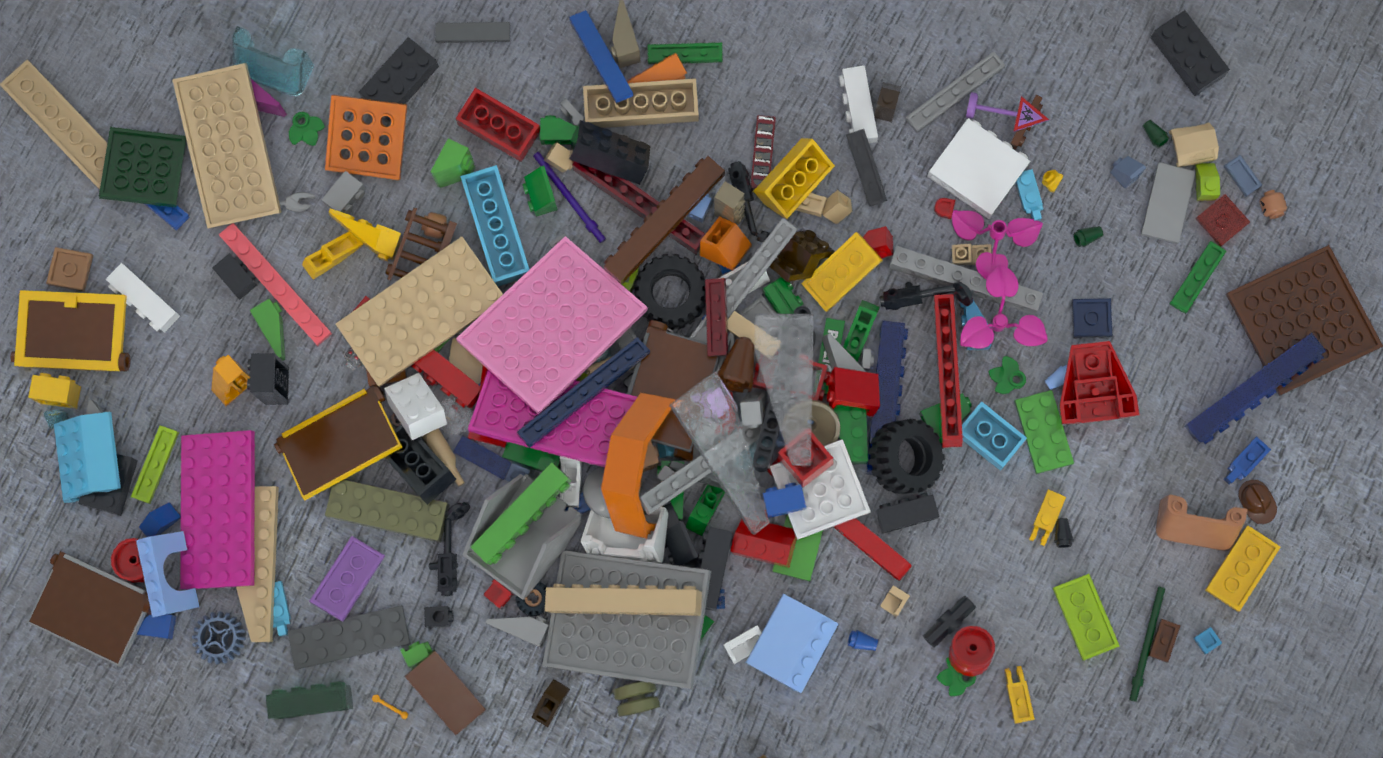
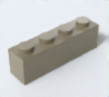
M725 181L714 196V216L717 218L720 216L739 225L745 216L744 193Z

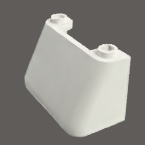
M660 507L653 513L645 515L647 523H657L655 531H651V534H648L646 539L615 531L611 519L602 517L591 510L581 543L587 554L662 564L668 512L665 507Z

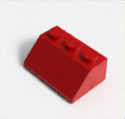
M742 517L735 531L730 552L737 556L790 568L797 538L792 528Z

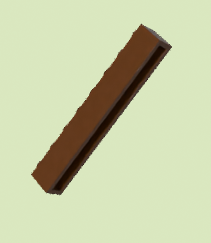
M709 156L705 159L701 158L695 165L696 169L692 173L688 172L683 177L682 184L679 187L676 185L670 191V196L666 201L664 199L661 200L656 206L657 210L645 217L643 220L644 224L640 228L636 227L631 232V238L627 242L623 241L618 246L617 253L614 256L611 254L605 260L604 270L621 285L725 176V170Z

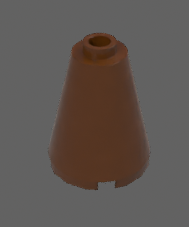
M741 337L735 340L715 376L714 381L716 384L719 381L723 383V388L743 393L744 389H748V393L752 391L755 345L750 338Z

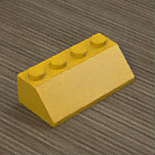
M801 138L753 192L764 205L784 219H788L835 165L813 139Z

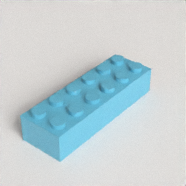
M497 165L460 176L493 281L497 286L519 280L530 268Z

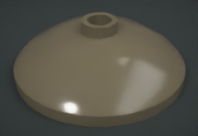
M806 400L792 406L783 418V438L789 444L809 429L823 446L836 442L839 437V418L829 405L821 401ZM810 420L814 421L813 424H808L807 422Z

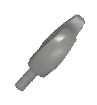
M297 192L287 196L286 201H279L280 206L286 205V208L290 211L301 212L309 209L310 205L299 204L300 200L314 199L315 195Z

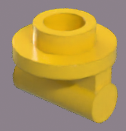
M1056 170L1047 171L1043 175L1042 184L1050 192L1054 193L1063 175Z

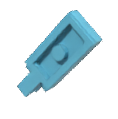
M1033 169L1023 171L1015 182L1023 210L1026 214L1030 213L1034 221H1041L1040 211L1043 210V203Z
M282 581L275 582L273 628L277 627L279 636L288 635L287 624H290L291 619Z

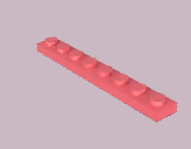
M234 223L230 224L219 234L224 242L317 346L332 334Z

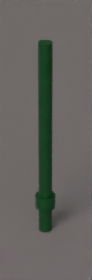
M1163 587L1157 588L1136 674L1132 677L1131 681L1133 686L1129 697L1130 701L1137 702L1140 687H1143V675L1165 593V588Z

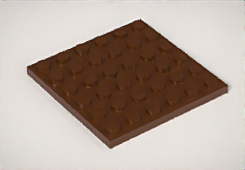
M1330 245L1226 293L1279 396L1383 347Z

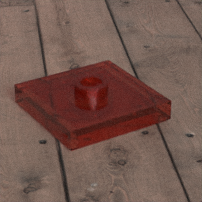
M1226 194L1196 217V220L1220 247L1250 223Z

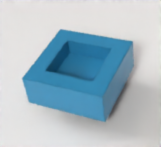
M1211 627L1194 637V640L1204 654L1209 653L1222 644Z

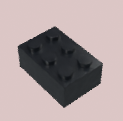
M117 454L121 488L109 492H93L80 496L78 504L121 516L138 460Z

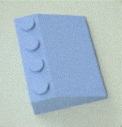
M782 594L745 663L792 690L802 693L838 623L795 599Z

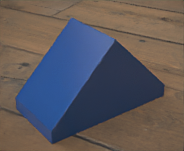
M169 502L149 512L139 528L146 537L161 535L176 523L181 516Z

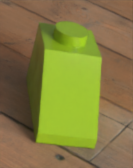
M1215 163L1196 164V200L1216 201L1220 196V176Z

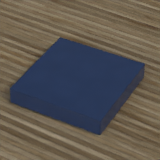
M1111 298L1072 299L1073 338L1113 336Z

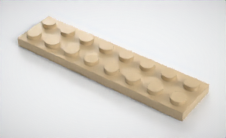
M26 60L1 82L0 86L100 189L107 142L50 82Z

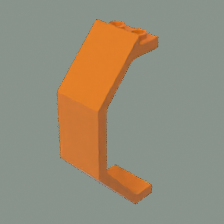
M640 393L611 434L601 491L615 531L646 539L648 534H651V531H655L657 523H647L648 521L645 519L639 499V488L647 446L670 410L674 407H683L682 400Z

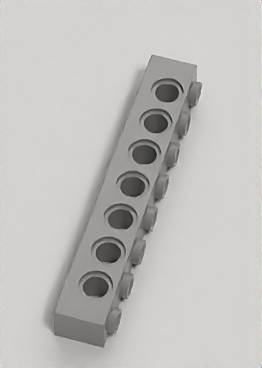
M896 246L889 269L942 286L953 285L955 282L960 281L969 287L973 296L994 303H1001L1002 296L993 297L986 289V280L977 271ZM1018 285V291L1015 296H1005L1004 306L1035 315L1043 293Z

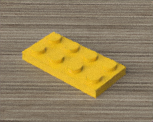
M855 232L814 271L811 278L805 279L801 284L819 305L828 312L883 260L858 232Z
M1247 525L1205 591L1237 612H1240L1281 546Z

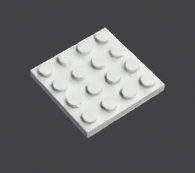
M843 439L824 446L833 457V465L802 488L807 507L806 510L788 514L797 540L871 512ZM781 462L770 466L778 490L785 488V485L796 482V485H800Z

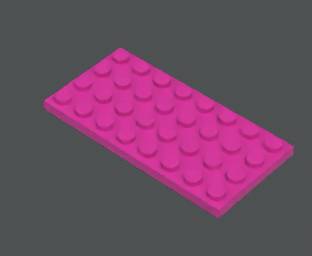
M488 370L468 431L528 447L517 435V431L538 416V414ZM574 381L550 405H552L555 401H557L560 397H562L564 394H566L569 390H571L580 382ZM604 389L531 448L605 467L611 434L637 397Z
M255 431L181 436V531L184 532L187 546L186 551L180 552L181 590L254 586Z

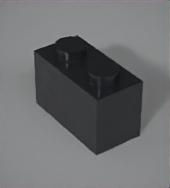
M229 253L212 269L240 300L257 286L253 281L256 277L250 270L245 271L241 267L244 263L238 256L233 257Z

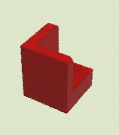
M493 579L492 585L484 593V596L499 609H502L513 594Z

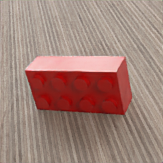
M477 88L473 90L455 118L458 126L520 162L523 161L540 134L539 124Z

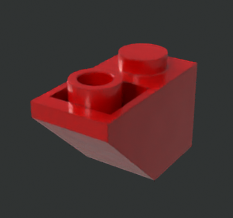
M886 226L869 230L863 236L865 241L881 259L893 255V236Z

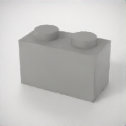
M345 171L322 198V201L331 209L349 214L356 200L359 201L364 196L366 188L360 181Z

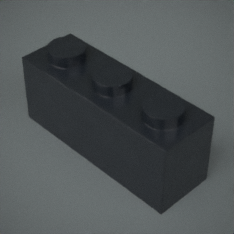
M928 493L919 494L916 496L917 499L914 500L904 498L898 500V504L892 506L890 503L880 505V509L876 510V515L882 534L938 519L940 516L933 494L929 496Z

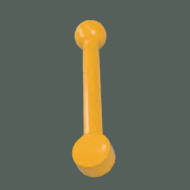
M373 695V702H379L401 715L402 719L408 717L406 711L402 712L380 699L379 695Z

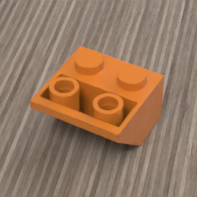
M719 216L700 241V256L730 270H734L752 244L736 223Z

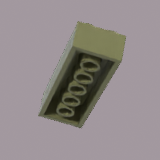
M342 480L331 488L325 516L331 519L441 543L445 514L448 512L450 505L447 502L433 500L427 505L419 496Z

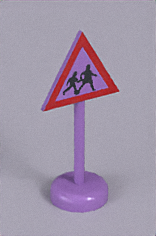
M971 92L966 118L972 119L975 116L976 109L1016 116L1013 132L1049 121L1046 116L1022 96L1018 112L978 105V94Z

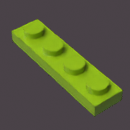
M159 426L132 492V498L151 504L179 435L178 431Z

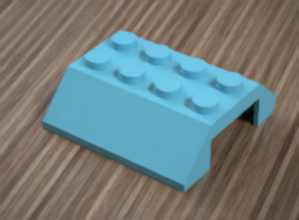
M111 412L80 415L54 424L64 503L79 501L80 498L77 497L93 492H109L121 488Z

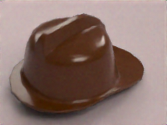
M1259 480L1244 482L1239 489L1238 497L1242 506L1248 509L1247 515L1257 524L1270 523L1277 514V505L1268 487Z

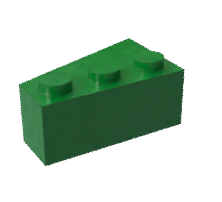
M836 405L833 410L836 412L840 422L838 440L843 439L852 465L867 464L866 409Z

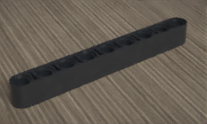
M799 306L795 309L753 457V466L758 472H766L771 466L810 325L811 312L805 306ZM799 314H805L807 318L805 320H800L797 318V316ZM799 331L802 336L795 338L792 336V333ZM794 349L797 351V354L790 356L787 354V351ZM789 367L792 369V372L785 374L782 372V369ZM784 385L787 387V391L779 392L777 387ZM779 403L782 405V409L774 410L772 405ZM774 421L777 423V427L770 429L767 423ZM764 440H770L772 442V445L770 447H764L762 445V442ZM759 458H765L767 460V464L760 466L758 465L757 460Z

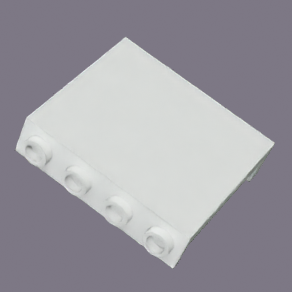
M968 118L930 169L927 177L990 219L1025 168L1028 167L1030 160H1028L1024 153H1018L1012 149V145L1008 142L999 140L992 131L983 129L979 122Z

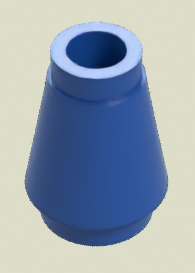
M859 630L850 632L848 646H851L852 649L876 650L878 639H874Z

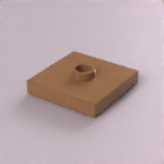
M55 247L46 284L85 292L93 255Z

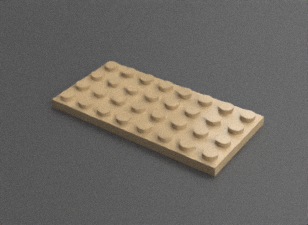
M247 63L172 79L207 229L282 213Z
M460 237L336 323V326L380 387L473 323L503 293L464 238Z

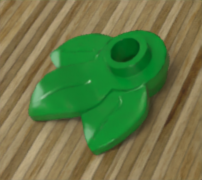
M298 112L292 119L293 126L289 129V139L293 145L303 140L304 143L315 146L318 141L317 131L325 128L324 123L318 117H310L306 112ZM305 119L304 124H299V121Z
M1003 356L1002 367H996L988 371L990 378L998 383L995 387V392L1000 394H1008L1013 389H1020L1026 383V376L1019 370L1018 362L1008 356ZM1013 377H1018L1020 382L1015 383Z
M948 657L946 658L948 669L940 672L937 675V680L941 684L949 686V696H959L964 693L966 687L972 686L975 683L976 676H970L968 681L963 680V674L957 672L952 667Z

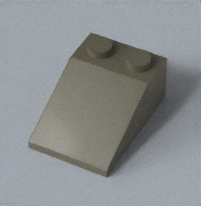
M619 0L612 38L613 46L610 47L611 55L615 62L618 63L619 68L641 62L640 50L624 0Z

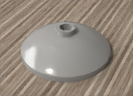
M599 467L587 476L583 486V496L586 504L593 512L611 519L601 491L605 467Z

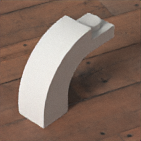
M560 456L561 470L572 480L569 483L570 487L568 490L560 493V499L568 504L567 507L579 508L582 461Z

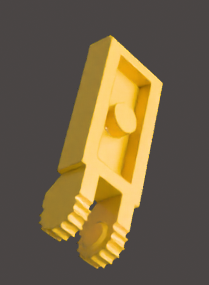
M1049 489L1047 490L1033 523L1034 527L1029 540L1034 541L1040 528L1045 531L1040 545L1045 546L1066 499L1065 496Z
M1016 667L1019 679L1017 683H1013L1010 669H1004L1014 724L1035 720L1027 681L1024 679L1022 667Z

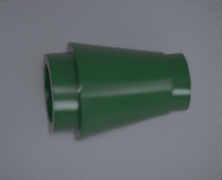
M1148 120L1142 126L1153 146L1156 145L1157 148H1160L1168 142V133L1152 120Z
M1100 226L1078 229L1073 234V238L1078 247H1086L1100 237H1103V230Z

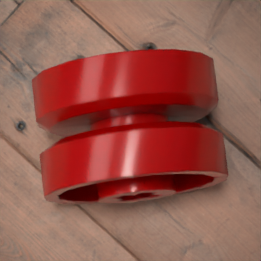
M125 539L114 548L111 556V566L115 574L121 579L134 583H145L136 542L139 539Z
M967 626L956 632L949 649V660L952 667L965 676H977L985 672L995 653L993 637L987 630L978 626Z

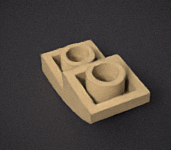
M952 245L953 264L976 265V260L980 254L984 252L992 254V245Z

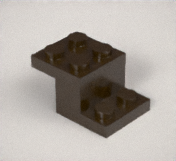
M811 230L797 231L769 267L787 282L808 279L812 277L820 259L829 258L835 251L829 247L827 242L818 238L815 232Z

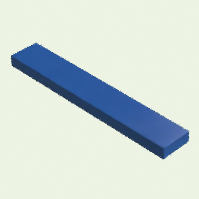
M585 10L570 16V23L615 102L618 103L633 97L630 86L587 11Z

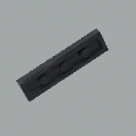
M861 129L846 134L869 207L887 201L865 130Z

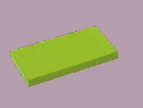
M1090 574L1052 588L1082 661L1119 647Z

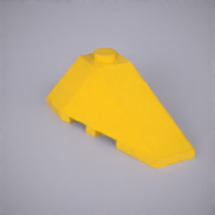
M329 209V216L377 254L379 259L384 261L394 260L401 242L400 232L379 224L373 227L367 220L359 219L355 221V218L349 214Z

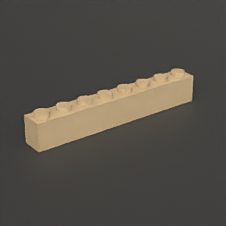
M553 584V587H546L545 611L550 613L701 616L702 592L696 590L695 586H684V589H677V586H665V589H658V586L647 585L646 589H639L637 585H627V589H622L620 585H609L608 588H602V585H590V588H583V585L572 584L571 588H565L563 584Z

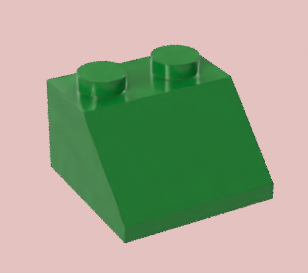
M541 166L524 177L526 183H523L522 186L525 195L529 194L531 199L527 201L530 212L534 211L537 217L557 211L545 166Z

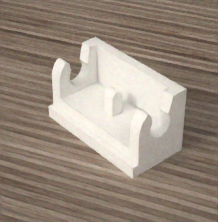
M758 625L723 645L733 664L750 655L762 633Z

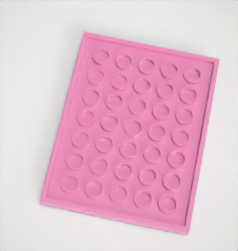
M565 236L464 330L456 340L539 415L647 312L648 307Z

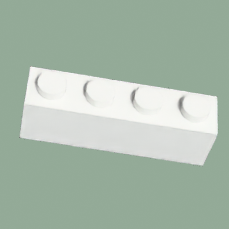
M865 65L842 69L839 83L840 87L844 86L845 93H842L843 104H847L848 108L845 114L847 123L850 122L851 124L849 133L864 129L868 142L875 143L877 142L878 134Z
M121 263L106 278L110 283L108 287L116 294L120 292L122 295H127L126 304L129 306L133 304L137 308L135 312L143 319L147 317L151 320L149 325L156 331L160 329L165 333L180 317L178 313L124 264Z

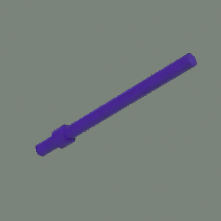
M536 152L533 157L540 166H545L547 175L585 223V228L595 236L599 243H603L606 238L598 229L597 223L590 219L550 165L543 161L544 158L540 152Z

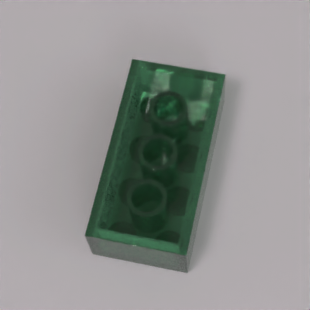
M338 681L331 682L328 687L322 684L310 685L311 689L293 687L291 692L283 689L272 690L271 694L266 695L268 719L278 720L352 710L351 686L345 685V682Z

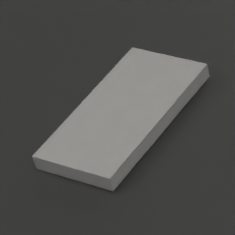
M1160 162L1157 164L1141 235L1174 244L1179 243L1196 171Z

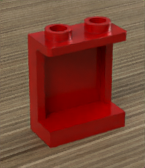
M834 367L832 372L827 375L826 385L829 386L827 402H829V406L832 409L836 405H845L866 409V416L875 415L880 408L878 374Z

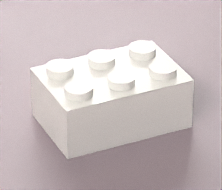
M420 373L384 388L389 406L411 440L447 425L443 407Z

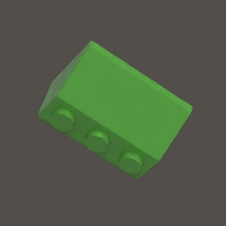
M448 138L430 172L437 186L442 188L462 181L460 176L473 173L475 163L468 147Z

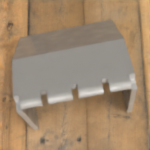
M519 474L485 499L463 552L464 557L522 600L530 594L565 550L581 524L582 515L571 506L566 511L565 509L568 504L557 496L556 502L551 507H546L542 511L543 515L536 522L533 521L529 525V530L524 535H519L515 539V545L509 550L506 549L501 554L502 558L496 564L492 563L490 565L485 563L471 546L534 481L527 474L524 477Z

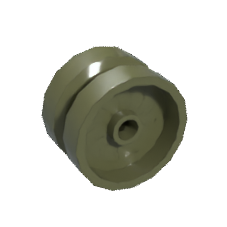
M638 681L613 689L615 700H628V702L617 706L618 716L623 717L660 708L658 697L646 698L645 696L654 693L656 685L654 683Z

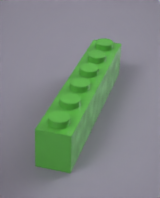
M551 463L480 536L471 548L485 563L490 565L492 563L496 564L502 558L501 554L506 549L509 550L515 545V539L519 535H524L529 530V525L533 521L536 522L543 515L542 511L546 507H551L556 502V497L560 493L568 490L570 487L569 483L572 480L556 464Z

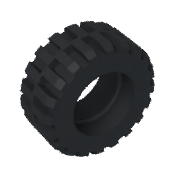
M663 254L662 258H657L656 256L652 258L651 263H646L643 266V270L639 271L637 275L634 294L636 298L648 307L647 312L643 315V317L647 318L648 322L654 320L668 325V328L674 330V327L681 329L688 323L692 324L695 318L701 315L702 309L705 308L706 290L704 274L698 269V265L695 262L691 263L690 259L685 256L684 258H680L679 254H673V256ZM666 276H677L683 279L689 288L686 302L676 308L660 306L653 297V288L658 280Z
M916 419L892 421L883 425L875 433L877 437L872 438L870 443L872 448H869L868 453L871 455L869 465H872L871 472L873 476L877 477L876 481L879 485H883L885 490L892 491L894 494L919 493L926 491L927 488H931L935 484L934 481H938L941 476L939 472L943 471L944 464H942V461L945 460V454L942 453L944 447L942 448V443L939 442V435L933 432L934 429L930 425H926L924 421ZM903 440H906L911 445L915 456L914 466L909 474L901 467L898 457L899 447Z

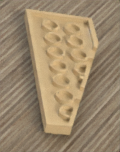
M277 486L255 487L254 586L236 587L251 642H273L279 487Z

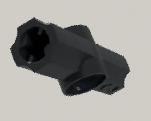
M963 596L951 609L945 611L936 620L937 622L923 635V638L935 648L948 634L953 633L962 624V621L976 606L969 598Z

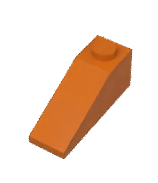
M674 53L627 80V83L681 80L686 78L684 75L687 74V71L677 53Z

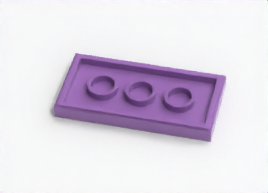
M351 536L309 602L343 622L385 558V555Z

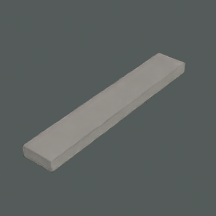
M992 52L905 118L906 121L918 133L1005 68L1006 65L995 52Z

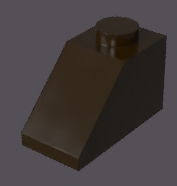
M553 679L543 693L531 718L549 727L565 701L570 688Z

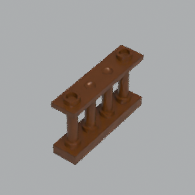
M415 207L412 210H408L405 218L408 223L393 264L389 263L385 272L388 275L387 279L391 280L393 275L402 278L409 273L396 268L399 257L420 265L428 260L402 250L406 239L432 248L434 252L438 253L449 246L457 223L449 220L448 224H441L417 215V208ZM414 221L441 231V234L444 235L442 242H435L410 233L409 230L412 222Z

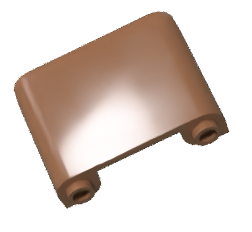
M1168 495L1160 500L1156 534L1163 540L1221 551L1228 550L1234 545L1245 523L1248 509L1233 507L1227 511L1224 519H1213L1186 514V500L1180 496Z

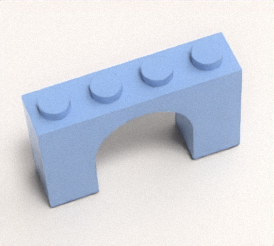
M184 532L168 533L136 540L152 617L198 608L199 602L196 588L183 591L174 590L167 583L163 571L164 561L169 554L187 550Z

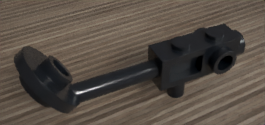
M741 161L733 162L730 164L731 167L728 168L732 186L744 193V213L751 234L757 237L756 241L763 243L770 233L761 230V233H757L750 206V201H753L754 197L752 193L753 188L748 178V170L745 165L741 164Z
M960 281L955 282L953 285L921 290L920 285L913 286L911 282H907L905 288H892L883 292V296H880L881 307H885L886 310H898L901 307L923 304L922 298L954 292L956 298L965 306L971 305L973 298L969 287Z
M468 502L456 503L448 509L444 521V554H438V562L429 563L430 570H438L437 592H441V596H453V592H457V554L451 553L452 521L459 520L465 516L470 509Z

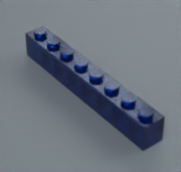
M883 320L881 323L876 374L879 377L880 408L871 418L869 448H872L870 443L873 437H877L875 433L878 429H881L887 423L896 421V415H900L901 404H897L898 396H902L903 385H899L900 377L903 378L904 366H901V362L906 357V348L903 347V342L908 337V329H905V323ZM868 454L866 474L873 475L871 472L872 465H869L871 455Z
M1310 333L1184 427L1198 445L1202 442L1206 445L1214 439V433L1217 431L1222 433L1229 428L1228 423L1233 419L1237 422L1245 416L1244 411L1248 408L1253 410L1261 404L1259 400L1266 396L1268 399L1277 393L1275 389L1278 386L1282 385L1285 387L1292 382L1291 377L1297 373L1300 376L1307 371L1308 364L1311 362L1316 364L1324 358L1322 354L1326 352L1325 348L1313 333Z

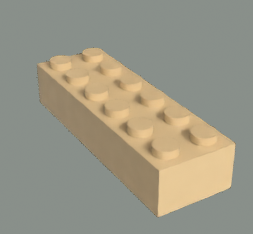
M696 79L628 83L633 92V97L618 103L615 102L606 85L583 86L585 122H590L601 128L699 121Z

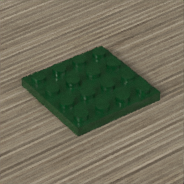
M110 127L99 199L177 207L187 142L186 136Z

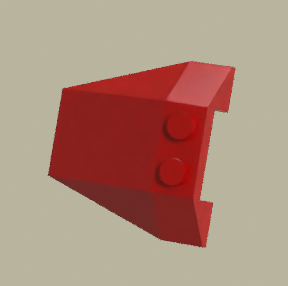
M1110 341L1071 345L1059 404L1062 424H1081L1139 416L1137 395Z

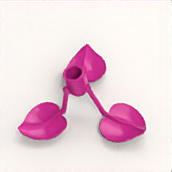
M954 210L952 213V225L955 233L960 238L973 240L977 234L982 235L990 230V236L995 240L992 254L984 252L976 260V269L985 280H987L990 273L998 265L1008 268L1006 256L996 254L998 242L1004 238L1005 233L1008 237H1012L1016 245L1027 247L1037 240L1043 226L1042 222L1034 221V219L1017 218L1010 221L1008 226L1004 221L996 220L992 225H988L987 228L983 229L984 220L979 213Z
M998 265L988 276L986 289L993 297L1002 296L999 311L988 325L985 318L981 316L968 320L961 332L960 345L976 349L986 348L993 342V330L1001 332L1005 327H1017L1013 337L1022 345L1039 346L1046 343L1048 338L1045 327L1038 317L1026 315L1020 319L1019 324H1009L1008 318L1002 314L1005 296L1013 297L1016 295L1018 280L1010 269Z

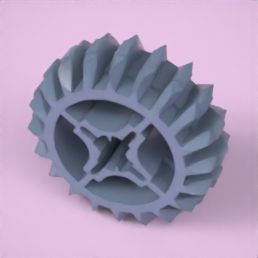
M221 611L218 612L217 616L214 612H211V619L205 615L203 616L205 623L202 621L197 622L201 627L200 629L194 628L198 635H193L192 639H197L198 642H194L193 646H199L196 653H202L201 659L203 660L208 657V663H212L214 660L215 664L219 665L222 660L226 664L228 662L227 657L230 660L235 659L233 653L240 655V651L237 650L238 647L244 648V645L240 644V640L244 641L246 637L240 636V634H243L245 629L238 630L242 623H235L237 621L235 616L230 619V613H226L223 617V612ZM225 622L230 627L220 631L214 624ZM209 630L210 638L205 643V634ZM233 632V642L229 648L228 638ZM217 634L223 636L221 642L215 640ZM218 645L224 652L214 654L208 649Z

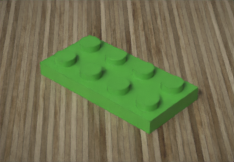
M1052 390L1014 400L1024 436L1027 437L1026 442L1036 474L1073 465V457Z

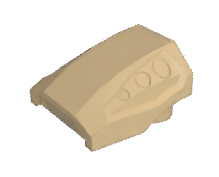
M1210 122L1169 131V134L1172 135L1177 157V167L1191 166L1218 159L1219 145L1215 129Z

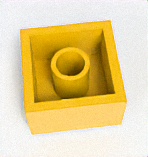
M40 373L39 376L32 375L28 398L39 404L77 409L81 386L76 384L75 380H71L67 376L55 378L46 373Z

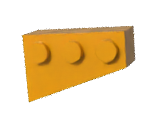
M229 355L226 357L222 356L216 361L217 365L213 367L211 388L225 406H228L247 389V379L250 378L245 369Z

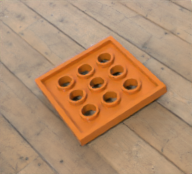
M331 95L325 170L342 173L347 171L350 174L400 180L408 104ZM346 111L353 113V121L345 119L344 114ZM364 114H370L372 116L373 120L371 124H367L363 121ZM383 116H388L391 119L390 126L382 124ZM344 130H349L352 133L351 140H346L343 137ZM363 132L370 134V142L367 143L362 140L361 135ZM381 135L389 137L388 145H383L380 142ZM344 148L348 149L351 153L348 159L343 158L341 155V150ZM361 151H366L369 154L368 161L361 160ZM381 153L388 157V161L385 164L378 160V156Z

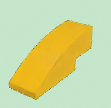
M347 232L324 244L317 252L305 257L302 266L311 278L315 279L345 260L362 247L363 243L350 232Z

